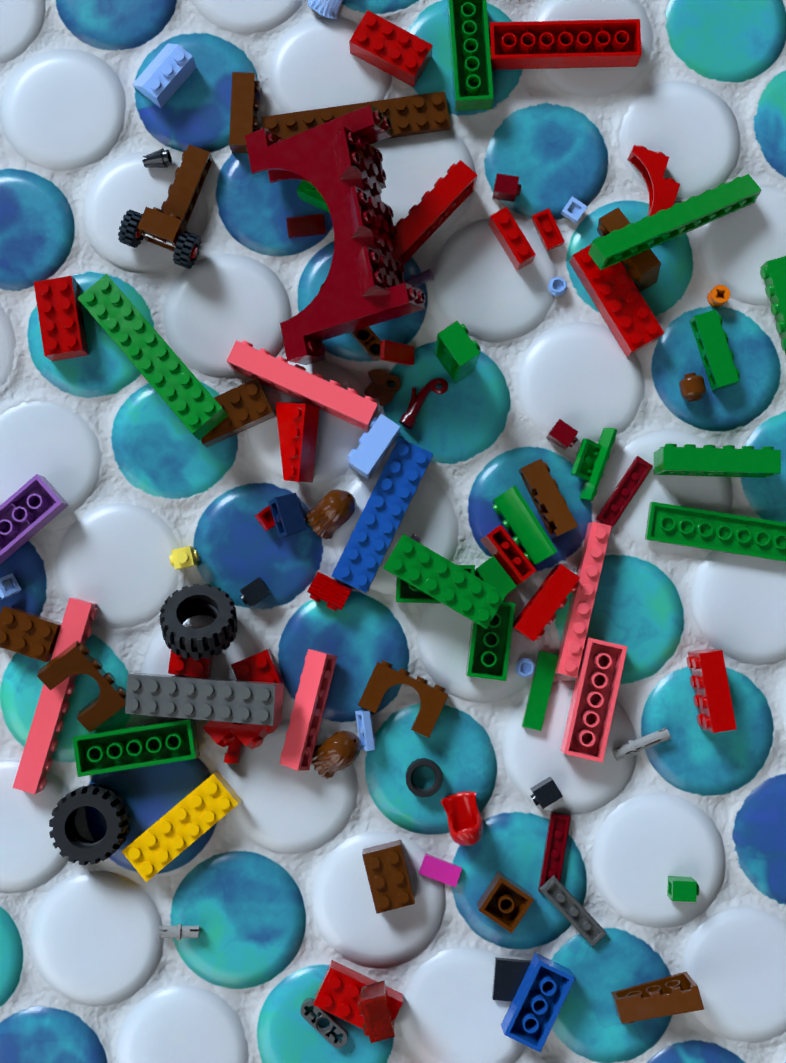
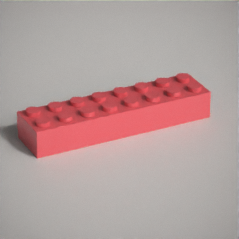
M236 340L227 359V363L233 371L253 380L258 378L259 382L309 405L320 406V410L366 431L370 430L369 425L378 413V404L375 403V399L369 396H365V398L359 396L358 392L354 389L348 388L346 390L340 387L341 384L334 380L328 382L323 379L322 375L316 372L310 374L305 371L304 367L295 364V366L288 364V361L283 357L278 356L275 358L270 356L271 353L265 349L260 348V350H257L247 341L239 342Z

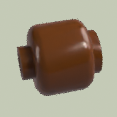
M696 373L684 375V379L679 382L681 396L683 399H687L688 402L701 400L703 395L706 394L704 378L696 376Z

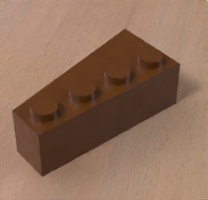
M687 972L611 992L617 1016L621 1023L626 1024L704 1010L698 985Z

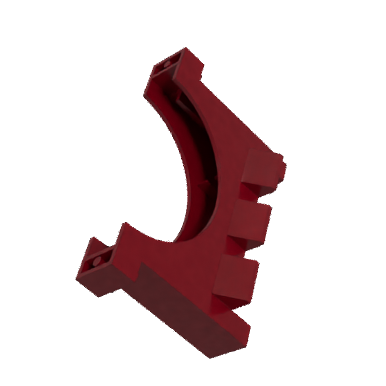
M371 104L285 140L265 128L245 135L251 172L253 174L268 170L270 183L288 179L310 182L325 200L333 222L334 253L328 276L322 288L304 310L289 320L280 323L286 358L290 362L309 365L325 360L326 349L322 342L323 340L425 309L424 302L426 299L423 291L417 287H412V285L404 281V266L392 257V245L397 244V230L392 220L394 213L389 205L381 201L380 194L382 189L386 188V173L382 168L381 162L383 157L380 150L371 145L391 137L390 129L392 125L389 117H386Z

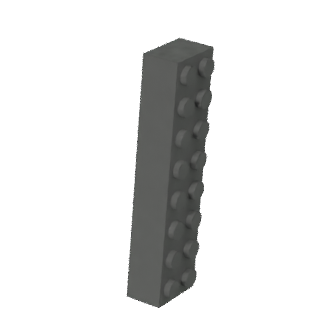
M145 673L128 674L125 714L274 726L282 723L284 683Z

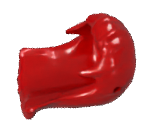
M474 791L458 792L448 795L441 800V804L447 813L450 836L455 843L462 846L476 844L483 835V821L476 803L477 793Z

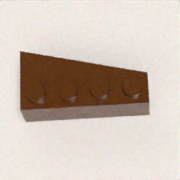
M616 208L599 218L597 231L603 237L613 230L624 228L630 222L621 210ZM651 249L621 261L639 292L657 283L661 262Z
M539 459L518 470L551 539L578 527L565 499L558 490L556 481L549 474L550 469L546 462Z

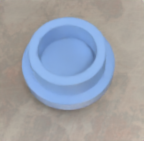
M561 277L552 278L548 284V290L554 296L563 295L567 289V283Z
M522 658L517 661L515 669L521 677H530L535 671V665L532 660Z

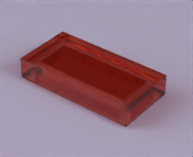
M323 214L286 218L289 238L326 234Z

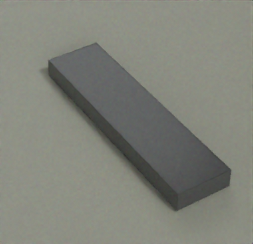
M554 875L539 888L592 947L607 934Z

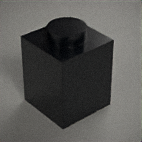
M258 577L240 590L242 593L240 598L245 605L249 604L250 606L256 605L272 594L261 577Z
M551 777L530 788L533 793L530 795L536 806L540 804L543 809L563 797Z

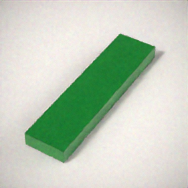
M539 651L521 726L539 731L542 730L559 655Z

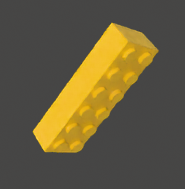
M217 770L121 852L147 882L235 808L242 799Z

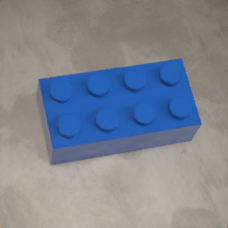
M535 952L518 991L501 1023L504 1035L541 1052L575 980L571 970Z

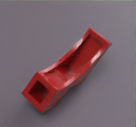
M209 721L203 729L217 745L222 747L228 746L237 736L246 747L253 750L263 743V739L268 734L273 733L278 725H241L230 722Z

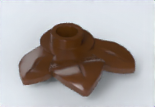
M382 369L369 371L368 375L372 383L366 388L364 394L371 398H379L381 406L392 402L394 393L401 387L400 379L396 375H388ZM391 381L395 383V386L392 388L388 386V383Z

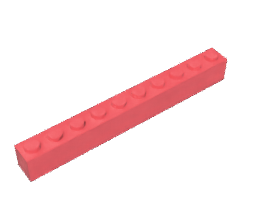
M69 598L51 660L76 641L80 644L86 643L87 638L92 633V627H90L92 620L97 616V604L78 598ZM79 674L69 676L51 691L43 684L12 788L37 794L46 787V774L53 764L52 754L58 747L59 740H57V737L63 730V717L69 710L70 702L68 700L75 690L76 684L74 680Z

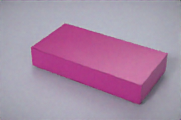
M425 853L419 874L456 887L462 867Z

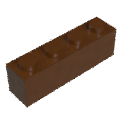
M232 72L229 146L232 153H248L245 135L255 132V128L258 129L259 122L258 117H256V111H259V99H256L257 93H260V81L256 80L255 73Z
M189 144L187 150H184L180 167L176 169L174 183L169 186L168 198L161 206L164 214L179 216L185 227H187L213 162L209 151Z

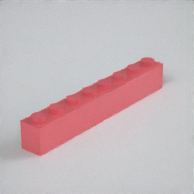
M593 521L588 523L576 574L580 577L578 580L579 586L571 596L558 652L556 673L577 678L611 531L610 525Z

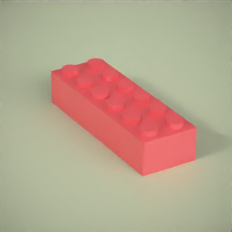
M586 637L560 750L564 754L603 763L628 646Z

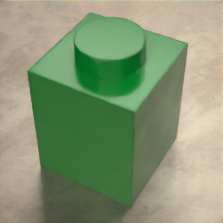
M668 876L667 896L672 901L696 902V896L699 895V885L692 877Z

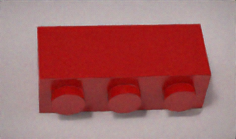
M505 207L491 215L489 226L516 271L532 263L536 254L509 209Z
M502 525L493 529L480 540L516 585L522 583L537 571Z

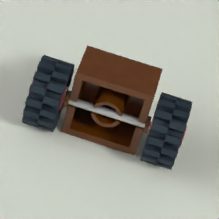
M146 207L143 214L129 210L126 212V215L124 214L121 226H119L118 240L120 243L137 248L141 244V240L145 238L147 242L175 252L173 254L174 263L187 269H191L194 266L197 255H199L201 237L188 232L179 216L174 214L169 216L164 214L159 208L153 207L151 209Z

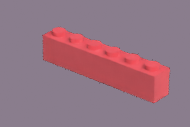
M308 649L279 764L297 771H309L337 660L336 655Z

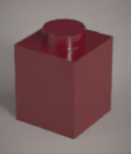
M497 173L492 199L514 202L515 197L519 196L521 191V184H518L519 177Z
M559 419L546 438L565 450L568 446L572 448L578 438L575 436L578 431Z

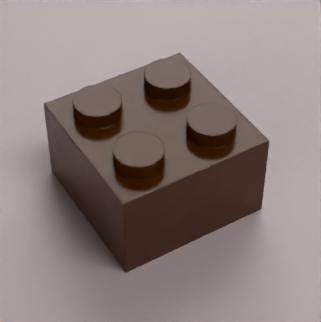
M498 871L478 901L477 906L481 913L510 933H513L534 901V898L530 892Z

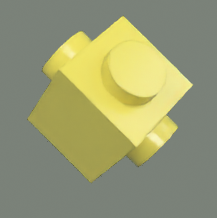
M187 546L171 550L172 555L169 556L170 563L175 569L182 570L198 566L199 555L194 547Z

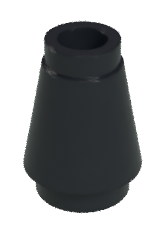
M163 148L142 157L145 168H168L169 165H172V157L169 150H164Z

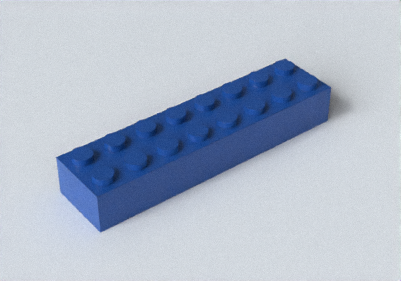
M398 438L334 569L332 577L365 593L368 592L432 460L433 453Z

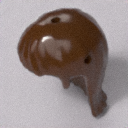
M340 489L331 490L319 501L315 508L308 510L305 517L306 521L312 527L313 532L317 533V536L326 540L331 539L334 532L353 515L356 508V499L350 492Z
M342 730L334 733L322 744L315 746L311 761L314 765V770L318 771L322 778H332L335 772L345 769L356 760L361 750V741L357 735L350 731Z

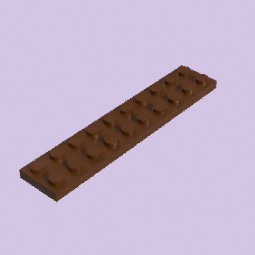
M445 91L261 117L263 128L284 140L370 104L377 110H380L386 117L388 116L391 121V137L386 139L450 130Z

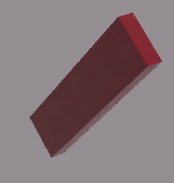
M636 456L595 520L602 524L610 525L611 529H613L653 465Z
M550 812L538 886L539 892H541L539 888L553 875L561 881L571 819L570 815Z

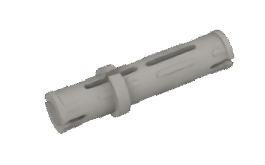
M665 727L637 740H629L626 744L613 748L612 753L616 761L629 755H637V752L670 740L671 737Z

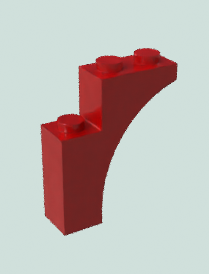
M634 145L627 160L639 170L645 180L649 194L647 216L650 217L662 209L666 210L673 206L680 183L671 178H663L669 156L662 152L648 150L641 145Z

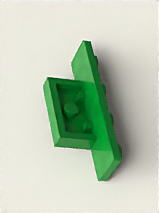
M604 428L598 444L589 439L582 440L571 471V475L585 481L580 499L594 500L606 462L610 456L612 445L616 439L617 429Z

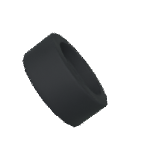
M427 758L413 761L405 774L409 790L419 797H430L436 794L441 788L443 781L439 766L433 760ZM421 766L430 767L435 773V782L428 789H420L413 782V773Z

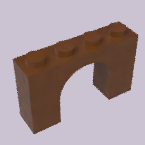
M76 641L39 669L37 677L50 691L74 674H86L96 680L100 687L99 695L80 710L77 716V720L91 733L126 705L127 691L115 683L116 680L111 673H106L102 669L103 665L97 658L93 659L85 644H80Z
M382 660L381 663L377 661L358 706L376 713L385 692L390 687L397 684L409 685L420 696V708L411 726V730L429 738L448 697V693L445 692L446 689L437 684L434 687L427 684L428 680L419 676L415 679L409 676V671L402 668L399 671L392 668L393 664Z

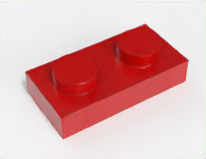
M549 208L532 215L531 219L546 251L564 244L565 241Z

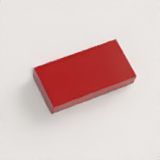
M382 340L380 360L412 366L414 365V346Z

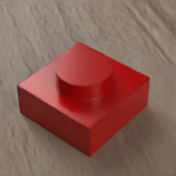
M267 506L255 515L265 531L275 525L270 506Z

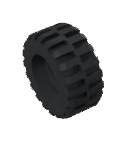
M193 584L191 587H188V585L184 586L182 590L173 592L172 597L169 596L161 607V614L159 616L163 639L167 647L172 649L173 653L176 655L181 654L183 658L189 659V657H192L193 660H200V658L204 657L209 659L214 654L217 656L222 653V649L226 650L230 646V642L232 643L236 637L238 626L234 601L229 597L228 593L225 591L221 592V589L216 586L211 587L209 584H204V586L199 584ZM196 615H208L215 618L214 622L203 628H189L183 625L187 619Z
M89 784L68 793L57 803L58 806L53 809L51 814L54 817L49 821V827H53L49 834L50 838L55 839L53 846L55 849L59 847L61 850L59 854L63 858L67 855L69 857L68 861L72 863L78 860L79 865H86L89 862L93 865L101 860L108 859L124 844L126 836L130 832L128 824L131 822V816H127L129 807L128 805H123L122 801L125 799L122 796L117 797L115 795L116 790L113 788L107 790V786L102 784L99 786ZM84 806L94 807L103 814L107 830L101 840L89 841L78 833L75 826V816L80 808Z

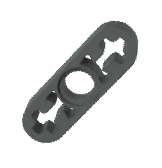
M313 998L305 999L300 1010L302 1017L332 1046L336 1048L343 1047L348 1038L346 1028L329 1012L314 1006ZM311 1005L314 1006V1007H313V1012H312V1011L306 1012V1008H307L306 1006H308V1007H311ZM327 1018L330 1025L323 1028L319 1025V1020ZM335 1033L337 1035L342 1033V1040L340 1038L336 1040Z

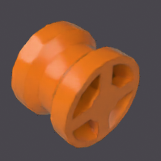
M717 285L708 293L707 301L712 307H720L730 298V291L724 285Z

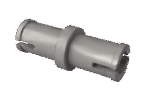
M159 925V939L176 938V940H181V938H199L200 925Z

